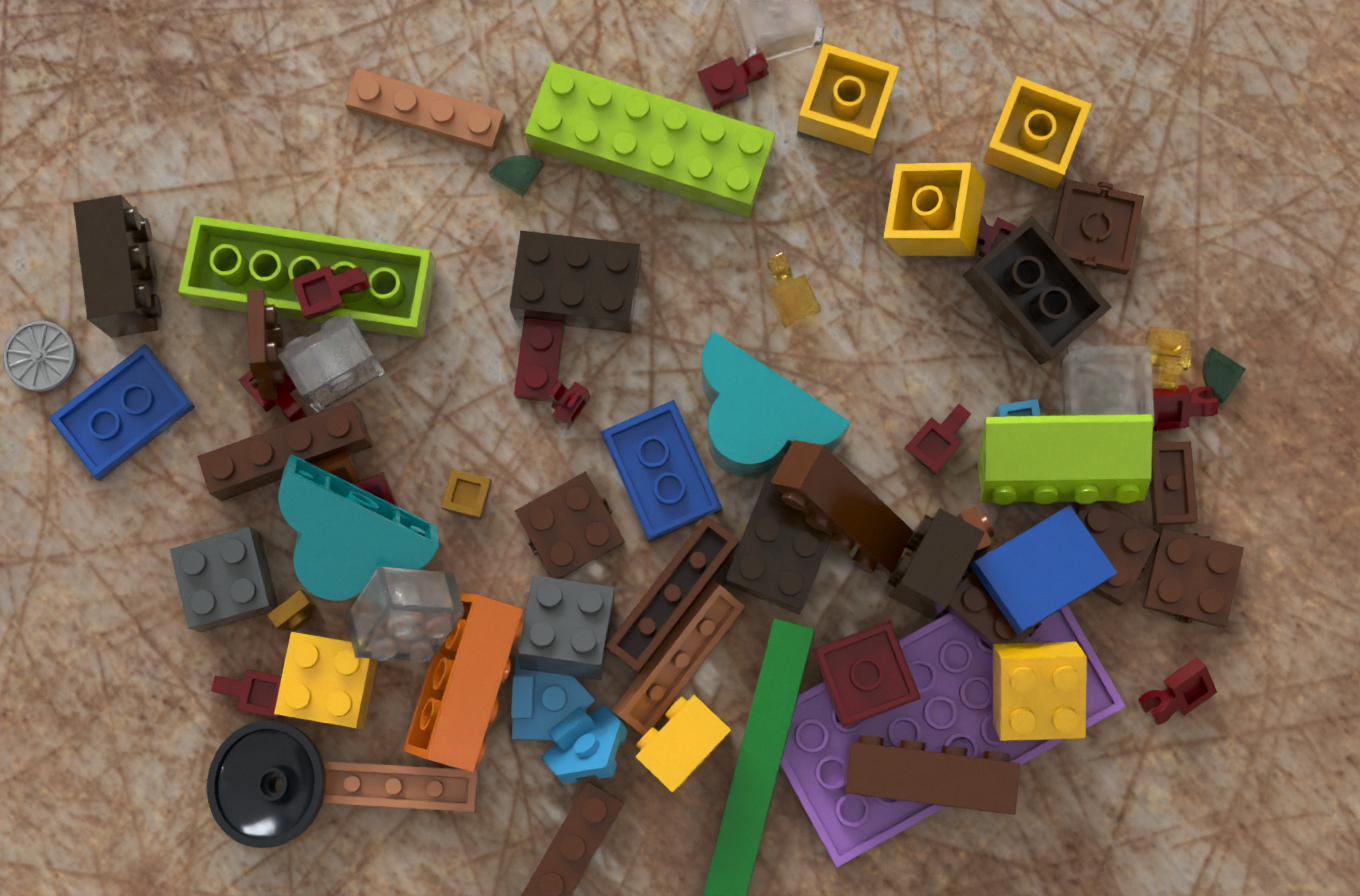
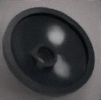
M268 720L250 723L232 733L217 750L211 762L207 778L208 803L219 827L238 843L255 848L281 846L291 842L305 832L318 815L326 788V773L323 759L313 741L293 725ZM278 778H281L283 787L277 792L275 783Z

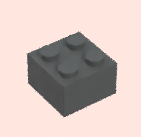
M246 527L170 549L189 629L205 632L268 614L278 607L261 534L253 528Z
M533 575L518 651L520 668L602 680L607 652L605 646L609 640L615 604L614 587Z

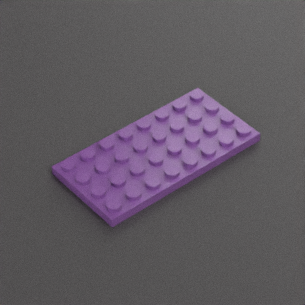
M1068 605L1039 622L1042 625L1031 637L1027 635L1021 642H1077L1087 656L1086 729L1126 707ZM951 612L899 640L921 699L842 729L824 682L798 695L780 766L836 868L947 807L843 793L848 743L858 742L859 735L884 738L883 746L900 748L901 740L926 743L925 751L942 753V745L962 747L968 749V757L984 758V751L1010 754L1009 762L1020 763V765L1067 740H1000L993 726V648Z

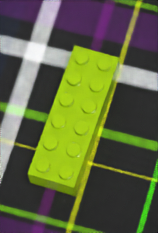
M551 61L525 130L529 149L749 219L774 149L776 132Z
M194 216L178 293L190 305L247 313V291L264 289L268 305L275 304L278 318L423 339L437 262L431 250ZM329 265L334 269L335 275L359 266L363 272H366L371 288L358 293L344 294L343 298L346 307L311 320H307L304 317L291 279Z

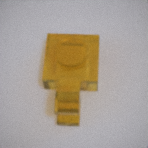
M783 252L768 258L769 262L767 265L777 284L776 287L769 289L768 294L784 328L820 313L821 307L806 275L803 274L794 278Z
M1149 326L1146 335L1147 366L1159 367V388L1176 390L1177 375L1181 376L1183 371L1188 370L1191 362L1189 331Z

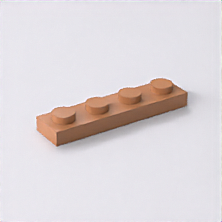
M358 68L344 103L349 110L491 152L495 150L506 118L504 111Z
M711 580L611 711L644 736L656 725L745 606L719 583Z
M323 761L326 773L323 803L476 812L479 770L469 772L450 768Z

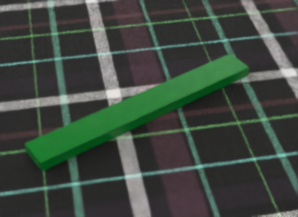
M774 618L703 896H747L815 633L813 628Z

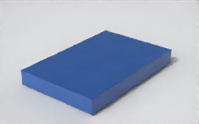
M144 344L56 411L49 419L93 477L100 481L190 412L195 406L150 348Z
M674 400L601 431V435L648 542L702 520L706 515L711 516L722 511L723 508Z
M1070 505L987 553L970 565L1017 635H1020L1100 586L1118 573Z

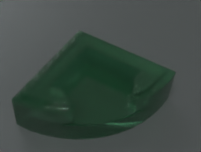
M512 156L496 164L489 172V175L523 197L543 168L544 163L533 156Z
M1211 347L1203 361V380L1206 387L1212 388L1213 398H1217L1219 403L1222 404L1226 401L1246 369Z

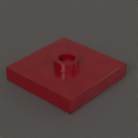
M891 620L812 650L842 729L921 699Z

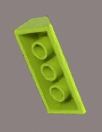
M1152 414L985 417L977 460L981 503L1008 505L1013 502H1035L1046 505L1053 502L1090 504L1095 501H1118L1120 503L1144 501L1151 481Z

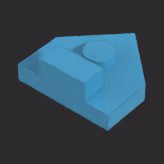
M515 656V676H513L511 718H513L512 739L554 741L549 735V731L578 707L586 711L596 700L574 676L521 669L519 657Z
M605 704L600 706L590 716L581 707H578L548 732L556 744L540 757L563 785L577 783L581 777L596 775L598 779L613 777L617 762L614 760L618 746L624 744L628 730Z

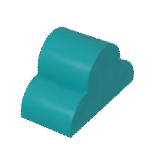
M713 331L706 341L702 352V386L705 395L712 403L708 415V447L714 461L724 471L744 478L761 476L769 472L771 466L775 467L780 462L793 440L824 445L831 453L841 444L846 436L850 421Z
M290 454L284 467L278 492V502L284 519L298 532L293 556L294 569L300 583L310 593L322 599L332 601L350 599L363 592L372 583L378 571L388 575H406L421 569L433 558L439 547L436 525Z

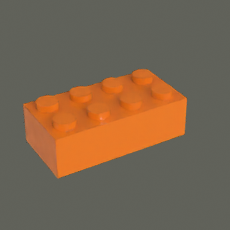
M451 593L402 751L427 760L474 772L476 764L482 761L485 754L486 741L483 739L488 723L491 724L494 721L498 711L499 702L496 697L500 684L505 682L510 672L511 660L508 657L512 644L518 641L523 629V620L520 619L523 609L478 594Z

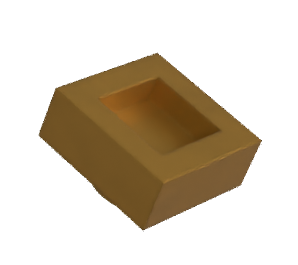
M452 469L441 508L445 511L482 520L492 480Z
M299 590L267 614V616L276 628L283 631L290 628L292 631H295L312 618L310 612L318 606L309 594Z

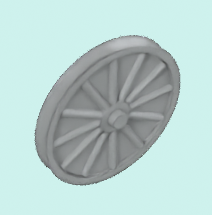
M32 321L17 328L8 338L3 351L4 368L11 380L24 389L35 392L52 390L64 383L71 375L76 363V347L68 332L59 325L49 321Z

